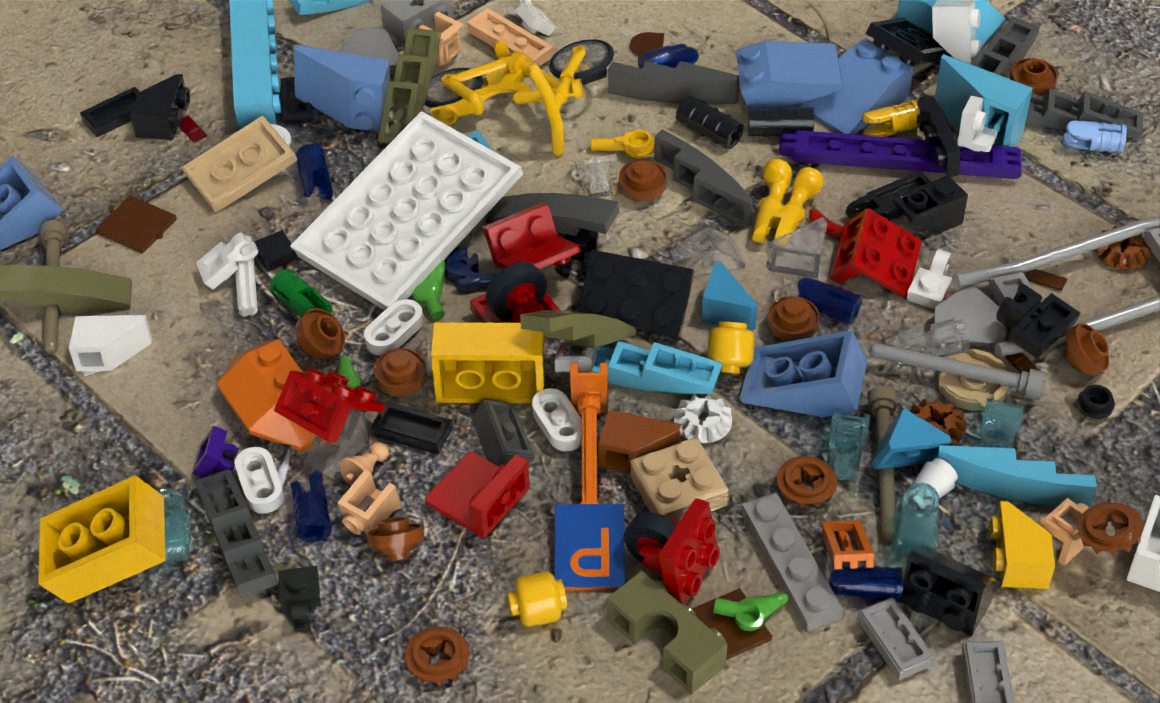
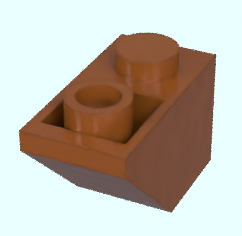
M609 410L598 443V467L630 473V461L632 459L681 443L682 424Z

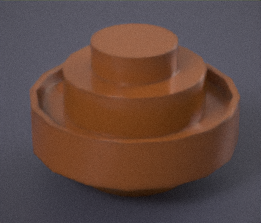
M1026 58L1014 63L1009 79L1032 87V93L1044 96L1049 88L1054 90L1058 75L1054 66L1047 61L1037 58Z
M649 160L632 161L624 165L619 171L618 187L621 193L629 199L635 201L654 200L666 190L667 174L658 163Z
M797 296L782 297L774 301L769 307L767 325L769 331L783 341L789 342L811 338L818 330L820 314L817 307L805 298Z
M319 308L310 309L297 320L295 325L296 337L302 348L312 357L328 360L343 349L345 333L342 326L326 310Z
M1085 323L1070 328L1066 333V349L1064 350L1067 362L1072 367L1090 376L1107 370L1109 366V346L1105 337Z
M398 348L385 352L375 361L373 369L376 385L381 391L394 396H404L416 392L425 384L427 378L425 359L418 352L411 349Z
M393 517L378 522L377 529L367 533L368 547L370 549H377L380 555H387L388 561L409 558L410 551L417 548L416 543L424 540L423 526L419 523H409L408 517Z

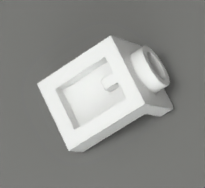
M970 96L962 112L957 144L958 146L967 147L972 151L990 152L998 131L984 127L986 112H982L984 98Z

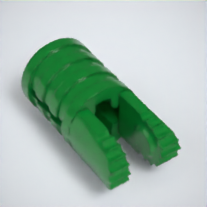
M284 269L278 272L272 279L269 286L270 293L299 317L310 309L315 308L326 310L330 314L333 312L329 301L291 269Z

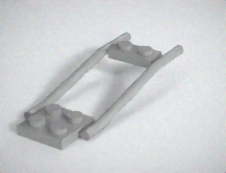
M1160 216L1139 220L1015 262L957 273L952 276V282L958 288L989 281V289L1000 305L1005 297L1014 298L1020 284H1025L1034 290L1024 275L1025 272L1142 233L1145 235L1144 241L1160 263ZM1160 295L1074 324L1072 327L1085 323L1094 330L1100 331L1160 310ZM1064 333L1053 345L1065 343L1066 333ZM1012 341L997 343L994 346V352L997 357L1026 352Z

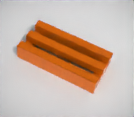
M860 520L822 522V538L834 570L842 569V562H848L850 569L858 568V561H863L866 568L874 567V552ZM833 531H837V536L843 551L840 550ZM846 531H852L858 547L857 551L853 550L850 537Z

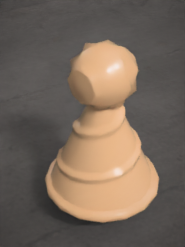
M376 442L371 445L369 449L370 454L343 458L340 461L339 469L344 480L352 486L365 469L372 473L375 463L377 461L383 462L389 456V449L386 444Z

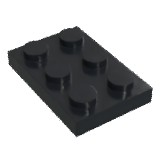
M905 18L871 22L865 33L874 39V45L883 50H894L900 54L899 59L911 66L939 61L943 54L950 56L933 39L931 33Z
M591 250L578 312L615 318L635 327L636 331L680 339L695 271L690 268Z

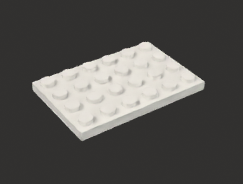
M421 111L290 247L296 252L298 257L385 311L394 302L408 299L412 295L415 288L428 277L434 268L453 251L523 175L521 166Z

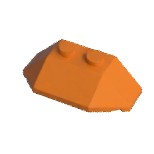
M279 339L265 341L235 355L218 380L217 387L250 435L274 443L290 445L292 449L300 452L325 441L274 412L290 370L302 372Z

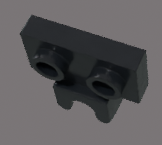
M1020 284L1013 299L1010 297L1003 299L997 311L996 319L1011 330L1008 339L1038 359L1077 322L1081 313L1053 293L1041 302L1042 296L1027 285Z

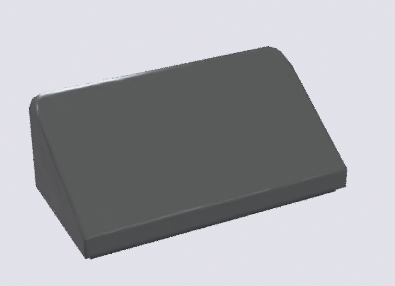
M483 399L473 414L472 421L487 460L500 467L501 465H506L517 454L528 460V462H532L535 456L515 405Z

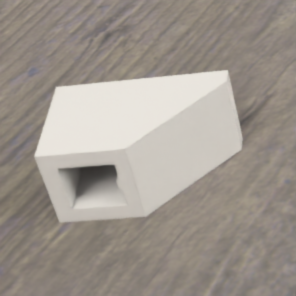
M975 0L937 1L932 6L933 39L953 58L971 64L981 49L980 40H975V28L980 27V9H975Z
M75 316L69 350L76 372L112 371L151 345L152 335L147 316Z

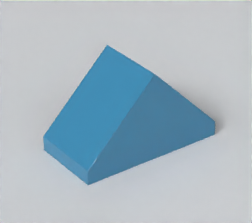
M721 261L714 263L702 299L701 321L719 325V322L745 323L748 330L755 329L757 304Z
M903 408L886 429L871 464L874 470L932 462L937 457L939 445L949 446L952 440L943 431Z

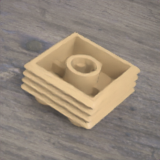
M697 438L682 441L681 443L648 453L630 461V478L650 513L680 521L695 498L709 502L711 511L725 507L728 504L727 496L729 489Z

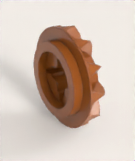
M1142 234L1095 249L1097 256L1102 262L1120 270L1140 268L1148 262L1151 255V250L1142 238ZM1121 243L1127 245V249L1124 250V253L1121 252Z
M939 398L934 402H928L923 399L918 406L912 405L911 413L950 436L952 443L949 446L955 445L963 438L967 423L964 421L963 411L955 410L953 402L943 404ZM931 416L935 417L938 421L943 420V425H938L937 422H930Z
M811 456L795 457L786 461L778 470V493L785 495L787 503L797 502L801 509L806 504H813L818 508L821 502H830L837 488V476L832 467L819 458ZM801 475L808 483H813L811 490L807 489L804 484H800Z
M1116 502L1100 503L1088 508L1079 518L1078 535L1081 537L1083 546H1091L1096 555L1102 551H1109L1113 557L1119 550L1130 553L1133 544L1141 543L1143 521L1133 508L1125 504ZM1108 522H1112V526H1114L1115 535L1113 536L1107 535L1106 527H1108Z
M441 626L430 627L418 632L411 638L405 650V662L410 675L418 677L422 684L429 681L435 682L438 686L443 681L449 679L456 681L458 674L461 671L467 670V663L470 657L469 646L465 638L456 630ZM444 649L446 661L439 659L436 664L433 663L431 665L430 654L436 656Z

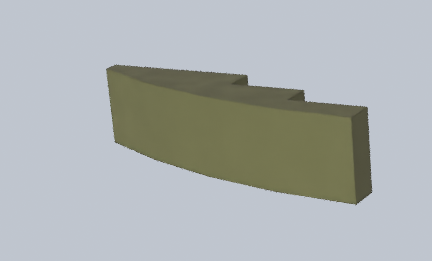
M408 28L403 55L398 54L394 81L388 82L378 137L379 144L389 145L423 111L441 39V34L437 30Z
M0 265V300L20 298L23 307L58 305L61 314L131 309L132 281L129 278L60 266Z
M542 310L520 314L521 329L544 332V337L564 339L568 345L597 348L636 335L635 327L618 319L598 314L567 310Z

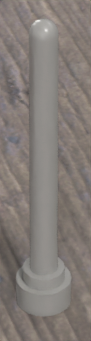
M874 343L869 348L870 355L876 358L1018 388V392L1025 393L1024 397L1039 400L1045 375L1044 371L1030 369V372L1022 371V374L879 343Z

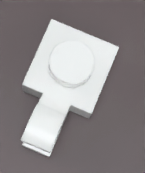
M519 0L520 3L517 8L507 7L508 13L522 18V26L533 34L539 31L550 36L556 28L541 10L533 6L531 0Z
M242 232L233 236L227 245L222 241L196 262L204 284L213 290L223 281L229 279L238 270L236 262L247 261L257 255L258 249L256 244L252 241L246 247H242L247 243Z
M938 249L930 270L919 267L908 290L907 301L935 309V306L945 300L952 284V278L946 276L949 269L947 263L951 253Z

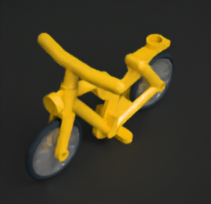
M597 39L571 43L557 51L551 58L549 63V70L553 74L551 76L534 64L532 58L524 55L523 51H516L510 55L507 43L503 40H498L494 47L498 60L472 69H449L432 77L425 105L431 108L433 118L446 125L455 123L459 116L469 114L481 115L484 111V101L500 93H515L513 101L516 104L543 102L550 122L552 152L555 156H561L564 154L565 145L563 121L559 110L569 97L574 96L575 99L584 98L581 80L604 70L613 60L614 50L609 43ZM485 74L487 79L483 80L481 75ZM530 77L537 90H531L529 84L522 83L524 79Z

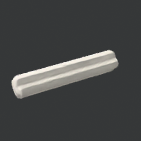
M245 235L247 243L242 247H246L252 242L249 236ZM254 258L247 261L236 262L238 270L235 271L237 305L239 314L243 317L248 315L254 316L258 311Z

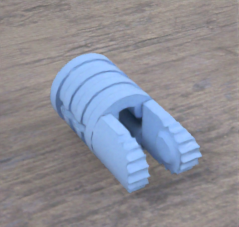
M1077 120L1070 121L1067 124V132L1064 134L1062 142L1068 148L1090 151L1098 150L1099 152L1107 151L1109 153L1116 152L1122 154L1124 151L1127 127L1124 124L1117 125L1114 123L1107 124L1104 122Z

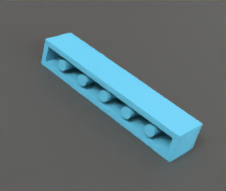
M229 0L233 98L238 129L244 128L262 115L270 124L277 125L276 113H281L280 95L275 94L280 92L278 74H273L279 72L277 54H272L278 52L276 36L273 34L276 33L273 15L275 14L274 1Z

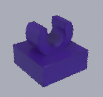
M216 426L212 427L199 446L192 474L204 478L213 469L217 472L227 469L233 470L235 464L225 460L224 457L233 460L239 449L233 444H224L227 435L226 430Z

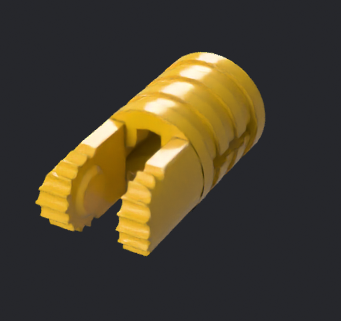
M911 100L907 103L904 102L899 105H892L863 113V122L869 124L882 123L865 128L863 135L886 137L918 129L917 116L919 112L917 102Z

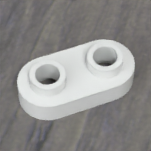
M410 299L398 300L391 304L366 327L364 338L367 350L372 354L382 355L389 350L398 349L423 325V312L420 304Z
M552 388L536 393L532 399L533 417L550 444L561 451H572L582 445V419L568 397L562 391Z
M250 447L241 451L235 459V469L248 507L257 513H269L276 510L283 503L284 493L271 454L261 447Z

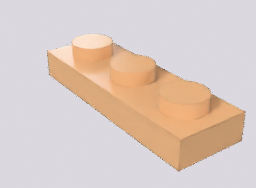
M489 8L467 22L468 33L492 47H495V43L498 40H503L507 43L510 55L516 51H523L524 55L530 56L533 63L539 67L554 55V46Z

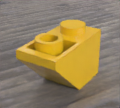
M1000 501L997 516H991L989 533L990 539L997 542V548L993 550V570L1000 571L1001 587L1049 589L1055 569L1051 534L1010 502Z

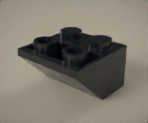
M926 546L911 550L908 555L899 602L907 605L917 613H924L943 622L950 629L962 631L972 636L992 602L997 579Z

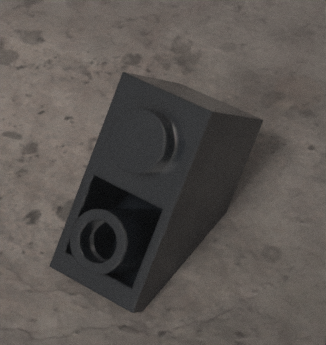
M175 74L137 94L130 113L136 138L174 139L177 127H181L183 123V110L190 103V89L185 87L183 74Z
M946 175L893 198L892 203L912 224L934 235H938L963 224L968 194L949 175Z

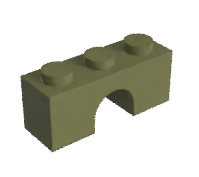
M642 570L607 597V621L632 643L636 644L643 637L652 633H662L673 639L664 646L663 670L691 695L726 666L727 643L723 635L715 628L707 627L697 618L690 606L685 603L680 604L668 593L666 587L659 580H652Z

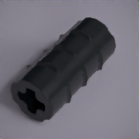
M690 95L683 99L678 106L676 120L686 125L689 129L700 133L701 136L713 140L714 143H718L727 149H732L740 141L744 125L733 119L731 115H726L720 112L718 108H713L707 105L705 101H700Z
M764 106L763 108H749L748 110L749 136H781L782 134H793L797 130L814 131L813 107L780 106L779 108H766Z

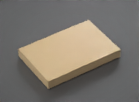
M262 115L181 168L216 214L298 161L292 149Z

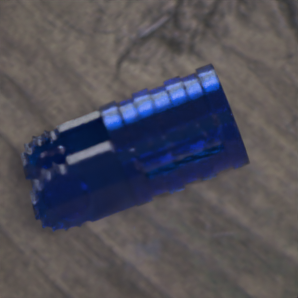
M683 43L673 46L667 45L639 54L638 66L642 69L644 63L648 61L676 68L680 61L695 64L699 59V54L695 48L687 47Z
M306 144L300 147L295 155L298 159L296 162L304 197H311L314 187L318 186L321 198L331 199L333 197V189L323 148L316 144Z
M809 277L801 278L798 281V297L811 301L817 307L820 314L836 318L841 322L844 321L849 325L854 323L861 309L862 295L854 294L849 290L846 291L841 287H835L833 284L813 280V278Z
M319 471L309 476L311 491L306 492L299 481L290 484L297 535L306 542L322 541L332 532L324 478Z
M861 565V567L850 569L849 566H842V569L831 571L828 584L835 595L856 597L862 601H884L893 597L897 603H900L903 571L902 567L874 566L873 568H866L865 565Z

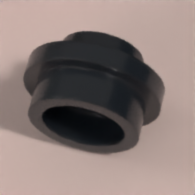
M1090 385L1078 395L1077 407L1082 414L1089 418L1103 419L1110 416L1114 410L1115 402L1113 395L1108 388L1102 385Z

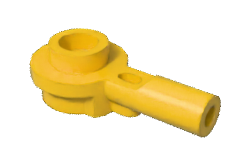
M641 129L626 132L624 136H617L615 138H591V151H624L631 158L644 159L654 153V139L648 131Z

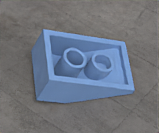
M864 38L845 51L839 58L844 90L802 102L800 107H813L814 120L833 132L855 135L869 125V123L863 122V113L897 105L909 96L913 66L904 63L895 55L877 47L873 42Z
M763 41L736 50L741 93L748 108H763L764 106L766 108L790 107L844 90L835 44Z
M295 45V97L305 103H311L317 110L349 128L379 133L390 79V60Z
M13 155L0 166V250L39 234V228L43 222L55 220L63 211L39 176Z
M852 330L755 347L753 363L748 366L740 399L742 403L818 417L857 412L867 359Z

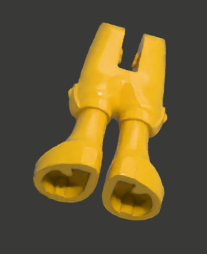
M771 159L763 169V178L769 188V195L762 198L757 204L758 214L754 224L752 240L765 244L771 228H775L776 234L773 247L785 249L799 223L805 219L803 204L821 192L824 178L814 168H802L796 175L789 202L786 205H782L783 197L792 182V169L782 159Z

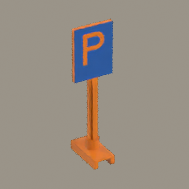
M570 363L571 403L577 413L582 415V502L580 504H555V579H562L565 591L618 590L625 584L624 504H599L597 502V415L608 414L607 363H600V372L578 373V363Z

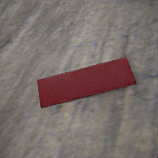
M189 115L183 118L182 126L179 128L193 143L207 137V134Z

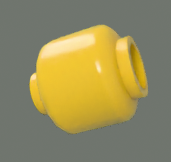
M719 322V327L712 328L709 332L707 358L723 363L721 373L740 374V367H748L753 363L755 334L747 329V324Z
M550 572L521 576L515 580L514 592L507 593L511 616L519 615L521 623L526 627L556 622L561 618L562 611L567 610V600L562 579L556 580Z

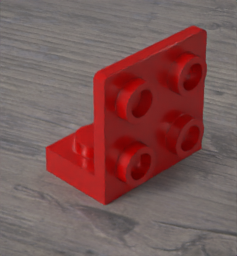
M543 202L482 227L493 263L502 269L521 261L530 262L539 269L548 265H561L569 262L572 255L580 252L578 244L557 236L549 205Z
M867 208L844 224L829 278L838 284H842L861 273L897 295L904 297L907 295L912 283L922 241L920 238Z
M307 368L306 372L290 370L274 412L327 442L337 443L351 409L384 412L386 405L375 399L376 393L361 386L354 388L348 385L349 379L339 373L329 371L328 375L318 370Z
M468 452L425 497V503L427 506L484 539L530 489L528 460L516 454L506 465L498 467L474 452Z

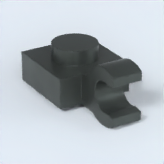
M310 566L279 570L281 610H291L295 632L311 630L309 608L321 606L318 567Z

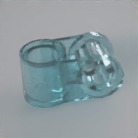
M987 398L978 447L1013 448L1015 439L1018 438L1024 406Z
M840 409L833 410L826 463L832 467L837 479L848 480L858 474L863 447L865 448L871 415L865 414L863 417L841 414Z
M923 482L915 483L902 496L895 542L896 556L908 557L911 550L922 546L937 551L939 495L930 484ZM918 492L923 493V499L930 501V505H926L922 511H917L916 504L910 503V499L914 498Z
M161 489L158 492L164 496L166 561L163 563L188 561L190 559V520L188 513L184 510L183 496L175 489Z

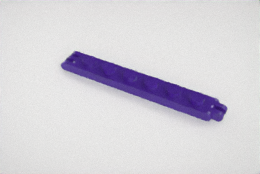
M797 130L793 134H782L780 136L779 154L791 157L796 162L945 174L942 166H937L935 163L933 145H928L926 140ZM993 145L990 152L972 151L967 147L959 146L960 170L958 175L1018 179L1022 175L1021 150L1017 147Z

